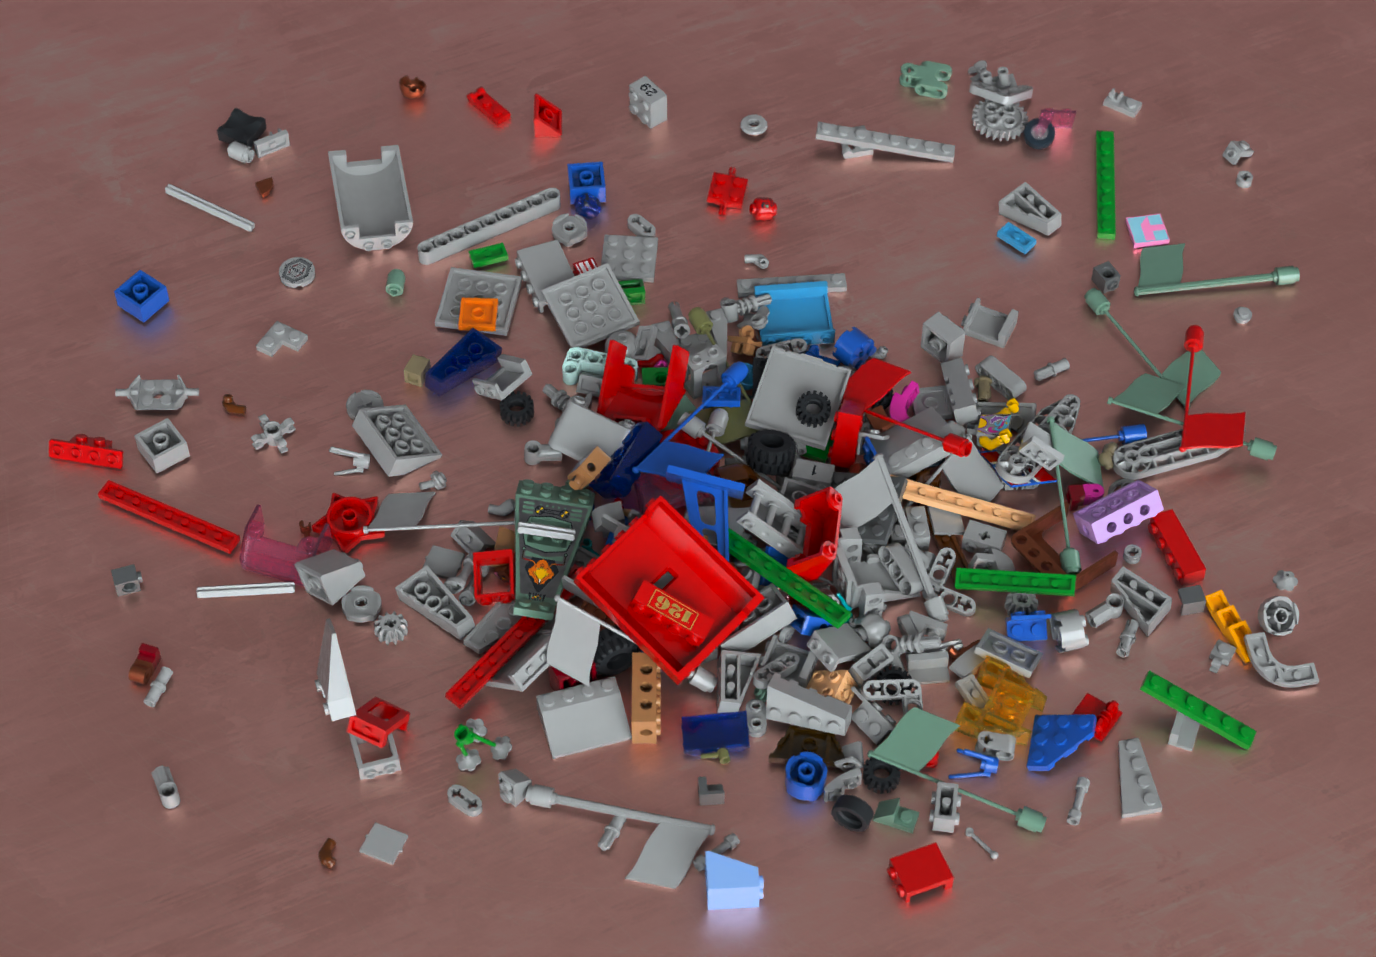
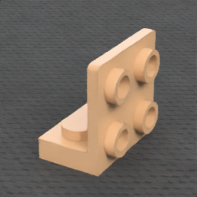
M815 670L806 689L813 688L822 696L826 697L829 695L850 704L854 696L851 688L852 686L857 688L858 684L848 670H834L832 672L829 670Z

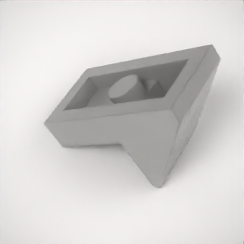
M655 325L639 326L635 340V349L631 355L632 359L636 361L649 360L658 353H661L654 346L658 328Z
M910 610L909 616L918 633L928 636H940L941 641H944L948 624Z

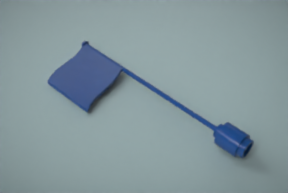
M741 361L733 363L721 375L723 384L639 465L633 467V473L645 472L666 477L667 467L672 465L706 474L724 454L708 452L686 444L669 442V440L725 386L735 388L747 377L748 367Z

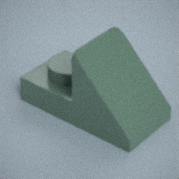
M900 798L879 802L873 821L913 834L919 818V812L901 807Z

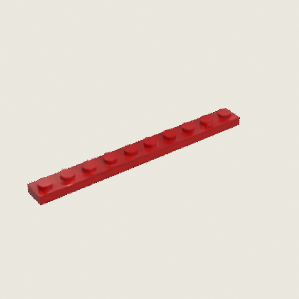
M575 564L571 568L568 577L574 580L576 577L575 572L580 567ZM563 589L561 598L569 601L574 594ZM523 616L445 693V698L462 709L549 620Z

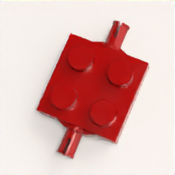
M732 167L729 168L728 175L717 172L713 173L707 202L720 206L718 213L721 215L723 210L722 216L726 214L727 208H742L748 179L736 177V168H733L732 172Z

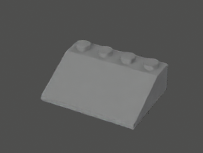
M406 404L359 409L352 426L388 477L405 475L442 457L439 449Z
M932 406L902 422L942 438L950 433L955 434L950 425ZM899 425L881 433L889 435V439H870L877 454L882 453L884 455L883 459L889 474L898 477L908 478L951 455V453L944 451L941 441Z
M615 676L590 682V687L582 684L536 696L537 710L553 759L632 739Z

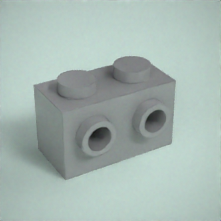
M938 782L936 792L932 791L931 804H935V809L930 810L929 822H933V831L953 833L954 826L959 825L960 813L956 812V808L961 805L962 796L958 794L959 784Z

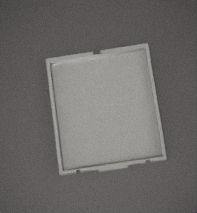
M772 346L745 426L760 431L765 429L781 431L792 437L795 442L825 450L834 425L835 412L839 410L851 369L841 366L836 367V365L824 362L823 359L791 351L786 352L785 349ZM813 390H816L818 395L822 392L823 397L826 395L828 397L827 401L830 400L831 411L827 422H823L822 426L817 424V428H813V424L807 427V423L803 425L801 423L802 420L799 421L797 419L796 406L799 397L801 398L803 393L806 395L807 391L813 394ZM809 404L806 407V410L811 414H818L821 411L820 407L816 404Z

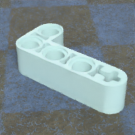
M581 347L570 348L562 365L563 382L567 385H575L578 383L579 375L583 372L603 376L607 353ZM625 357L624 364L632 366L635 370V382L638 379V363L632 358Z

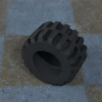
M772 429L756 431V433H752L748 438L746 463L756 472L765 475L787 473L792 469L794 463L796 443L792 437L781 431Z
M617 625L613 626L614 628L622 631ZM603 629L599 632L598 646L593 659L596 664V673L602 676H612L627 670L632 666V653H641V649L635 643L610 629Z

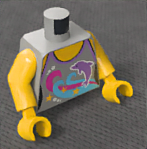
M1015 398L1008 400L1006 403L1007 407L998 413L981 415L979 424L968 423L967 433L977 436V445L979 447H984L989 451L997 450L1003 452L1008 446L1012 437L1011 412L1017 413L1019 410V403Z

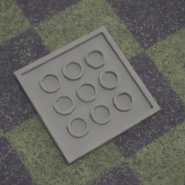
M608 263L542 290V295L570 348H585L608 338L616 331L628 330L640 323Z
M451 267L435 319V326L459 329L461 298L498 299L499 303L496 331L474 332L507 336L522 284V276Z

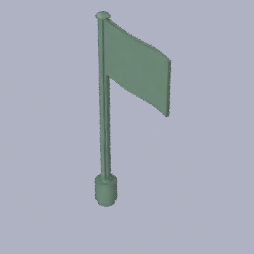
M1185 243L1143 248L1141 252L1140 280L1138 287L1134 288V295L1138 297L1139 295L1266 281L1275 282L1276 285L1294 284L1300 280V272L1298 267L1284 266L1275 267L1272 273L1181 283Z

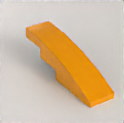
M1222 590L1205 596L1206 607L1230 645L1237 647L1236 653L1244 663L1250 662L1244 636L1252 634L1246 621L1241 620L1234 605H1229Z

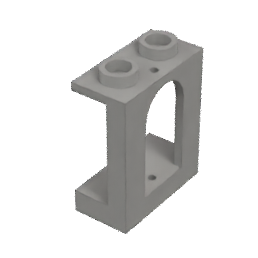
M717 344L689 356L688 366L691 368V380L684 382V387L693 399L703 395V386L720 387L723 384L721 375L726 371V355ZM710 365H717V368L703 373Z

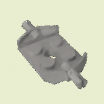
M138 375L129 388L116 389L115 394L116 397L127 396L135 410H178L183 406L188 396H199L200 391L199 388L186 387L180 375H177L178 379L141 380L140 375ZM156 395H163L161 398H154Z

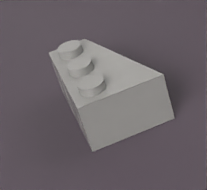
M1122 567L1111 580L1110 592L1120 594L1123 597V608L1132 619L1139 623L1140 629L1148 637L1171 610L1172 598L1125 567Z
M721 650L717 662V714L737 716L761 654Z

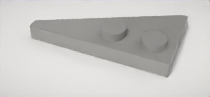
M978 402L975 405L976 408H980L982 414H995L1007 407V402ZM1019 403L1018 412H1011L1012 430L1020 433L1027 426V423L1036 416V403Z

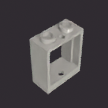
M392 732L387 738L392 757L364 764L362 763L358 745L367 743V741L349 733L360 780L373 779L379 775L393 774L401 770Z

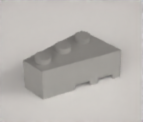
M1026 182L998 201L1000 215L1047 236L1061 227V213Z

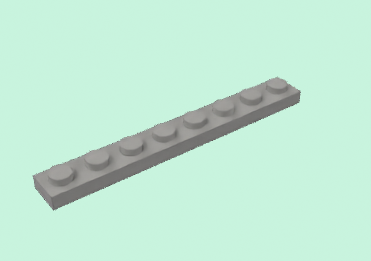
M818 122L815 139L951 163L954 160L955 145Z

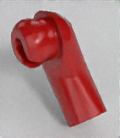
M658 353L649 360L638 361V367L652 368L659 360H664V356Z

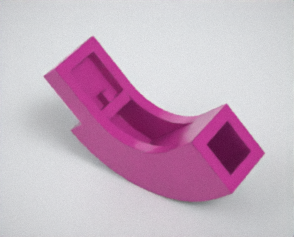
M911 381L909 385L903 388L901 394L894 393L890 403V418L899 422L909 419L907 416L908 409L920 392L918 383Z

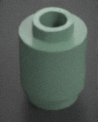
M393 269L388 274L385 290L391 296H399L404 291L406 277L402 270Z

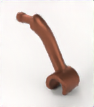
M301 520L299 526L301 533L305 537L306 552L308 554L310 552L319 554L318 549L311 548V522H309L308 526L304 527V522Z

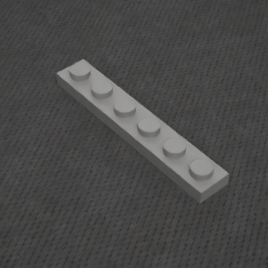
M845 273L737 279L738 298L748 297L751 294L754 295V286L827 281V293L847 291Z

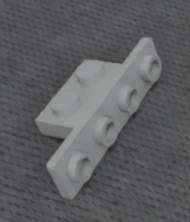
M852 686L851 690L863 701L852 713V720L879 746L893 731L897 722L890 715L887 714L885 716L881 712L883 708L876 701L871 702L865 699L861 693L862 687L858 689Z

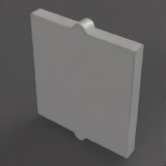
M932 506L927 507L934 535H964L965 529L960 514Z
M433 545L429 555L425 557L426 561L423 568L427 565L437 577L445 579L456 577L458 570H461L465 553Z
M375 822L369 834L365 835L366 839L359 851L393 865L399 853L403 852L402 848L408 839V835Z

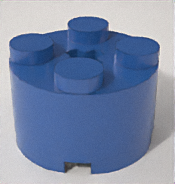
M852 327V331L846 330L836 341L834 347L837 349L832 354L845 366H851L858 370L865 364L869 356L876 352V347L870 337L857 327Z
M801 752L800 755L792 756L788 760L785 770L787 793L800 800H817L826 787L827 766L819 755L812 752Z

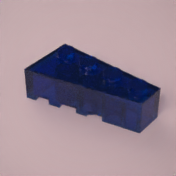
M472 328L426 373L425 387L441 396L499 362L497 358L501 355L502 347Z
M648 422L636 423L622 441L624 446L614 451L611 455L613 460L602 469L599 478L596 481H591L589 486L604 499L627 496L631 492L633 483L641 476V472L633 473L632 468L639 465L660 444L663 435Z

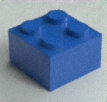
M603 162L568 164L571 204H584L586 199L584 193L590 194V196L587 195L589 197L588 203H596V200L599 203L598 199L600 202H606Z
M142 270L136 272L114 291L117 305L143 323L169 302L167 287Z

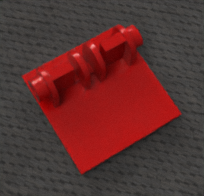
M1087 693L1071 715L1095 714L1097 721L1094 738L1102 742L1123 712L1118 710V703L1112 700L1105 703Z

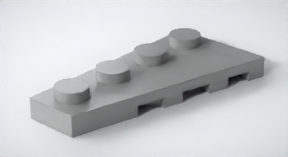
M1139 737L1119 741L1121 819L1162 812L1163 807Z

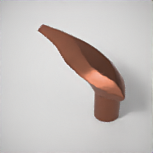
M980 639L958 651L953 645L949 646L946 651L951 655L952 663L964 652L977 645Z

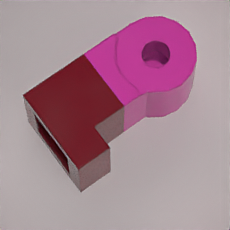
M1099 484L1068 485L1066 500L1069 503V511H1076L1078 506L1090 505L1103 498L1104 488Z

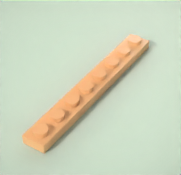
M907 479L908 483L903 495V499L1018 531L1035 521L1036 515Z

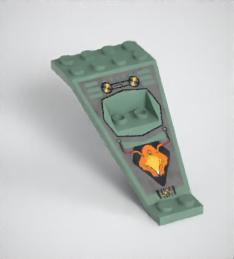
M529 479L519 480L515 495V605L513 615L553 621L557 606L554 597L557 594H560L561 597L564 589L562 577L564 575L568 577L591 517L595 493L591 490H574L570 486L558 487L547 482L542 484L534 483V481ZM522 521L575 529V540L570 541L518 533V523Z

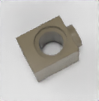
M413 354L403 370L405 382L422 387L431 372L430 359Z

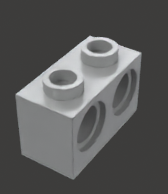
M881 643L853 664L848 672L858 684V687L861 688L866 682L875 678L881 670L884 671L886 667H889L895 658Z

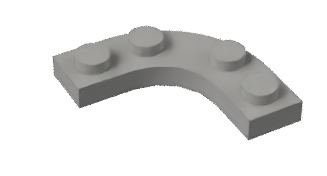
M1265 632L1244 636L1248 656L1253 667L1267 681L1287 688L1319 683L1314 663L1287 666L1279 663L1269 649Z

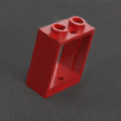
M513 549L474 552V597L477 603L486 606L491 605L492 602L507 604L515 600V553ZM509 563L510 591L483 594L482 566Z

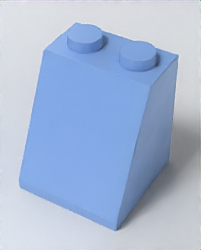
M705 851L708 910L759 907V899H763L764 883L763 875L759 876L758 867L711 851Z

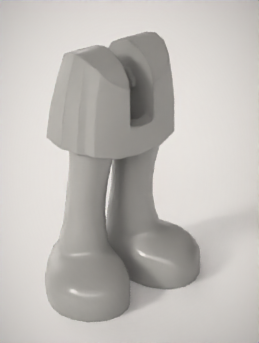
M477 549L470 552L464 558V567L459 576L450 577L444 583L452 594L462 591L459 595V601L465 606H472L476 602L474 597L473 553L479 552ZM490 565L482 566V578L488 575ZM471 574L472 578L465 589H463L466 585V581L469 575Z

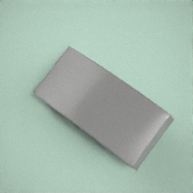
M977 645L964 652L950 665L949 669L958 677L964 678L971 674L974 675L980 666L991 661L974 653Z
M860 768L852 769L832 780L824 788V802L837 801L838 797L844 795L845 789H854L861 785L862 773Z

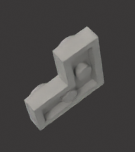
M276 321L257 343L256 348L258 351L271 357L282 345L298 352L308 340V335Z

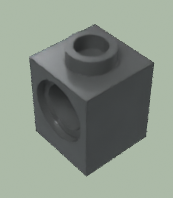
M1107 261L1093 267L1091 280L1104 294L1119 287L1121 275Z
M134 564L111 570L118 597L141 591L139 584L143 582L141 572H136Z

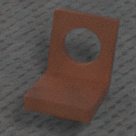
M882 405L870 410L888 417ZM865 413L871 427L880 430V434L896 425Z

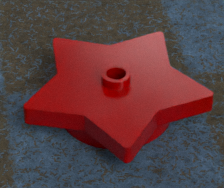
M332 493L327 514L312 525L313 532L333 538L340 551L346 554L361 541L384 538L385 531L368 532V534L363 532V526L369 527L375 518L379 503L378 497L360 499Z

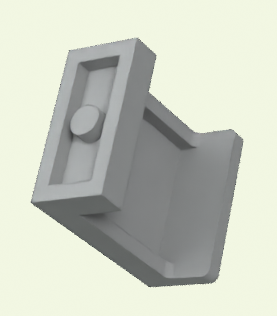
M977 298L975 303H971L968 310L969 314L964 316L961 326H964L965 335L1004 348L1017 324L1019 311L1012 309L1009 315L981 306V299Z
M501 354L497 358L501 365L500 369L487 380L478 378L472 380L477 394L501 401L532 375L526 359Z
M848 623L843 624L838 629L832 626L815 630L807 643L809 649L830 672L834 671L839 663L850 660L856 663L872 651Z
M774 634L772 639L766 643L765 656L760 657L758 667H764L785 653H794L799 656V667L784 679L788 681L792 679L799 682V686L806 688L818 658L811 650L807 651L779 642L778 635ZM777 669L772 670L773 672H781Z

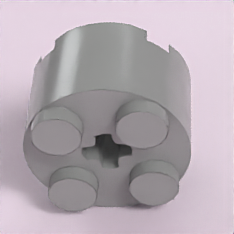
M1071 609L1051 614V617H1053L1049 621L1053 640L1056 639L1059 645L1055 647L1059 653L1081 649L1089 645L1088 636L1084 632L1086 620L1084 615L1079 614L1078 610Z

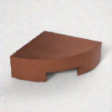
M272 177L255 183L262 198L267 197L274 186Z

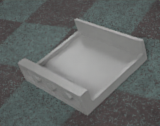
M540 629L485 686L523 692L550 666L546 663V654L552 630Z

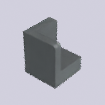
M1201 585L1178 589V595L1182 603L1180 609L1181 616L1204 612L1206 598Z
M698 777L699 805L724 804L725 793L723 785H707L706 777Z

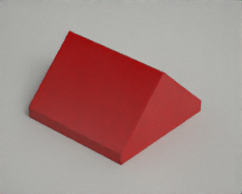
M536 93L534 95L535 137H560L562 135V110Z

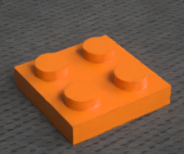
M461 298L459 330L496 331L498 299Z

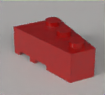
M844 399L840 410L835 412L834 422L837 425L831 435V440H834L833 447L830 446L828 458H831V465L849 468L856 463L859 432L863 426V413L867 403Z

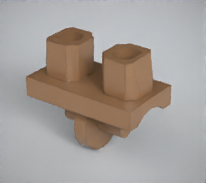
M749 325L741 327L739 331L740 337L728 336L727 341L732 342L730 352L738 355L754 356L755 348L762 347L763 343L752 340L754 329Z

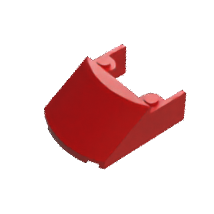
M610 340L597 413L617 423L625 419L635 422V425L641 427L638 436L653 434L664 429L686 392L683 387L689 351L678 345H673L665 386L634 384L635 370L632 366L624 364L627 346L615 340Z

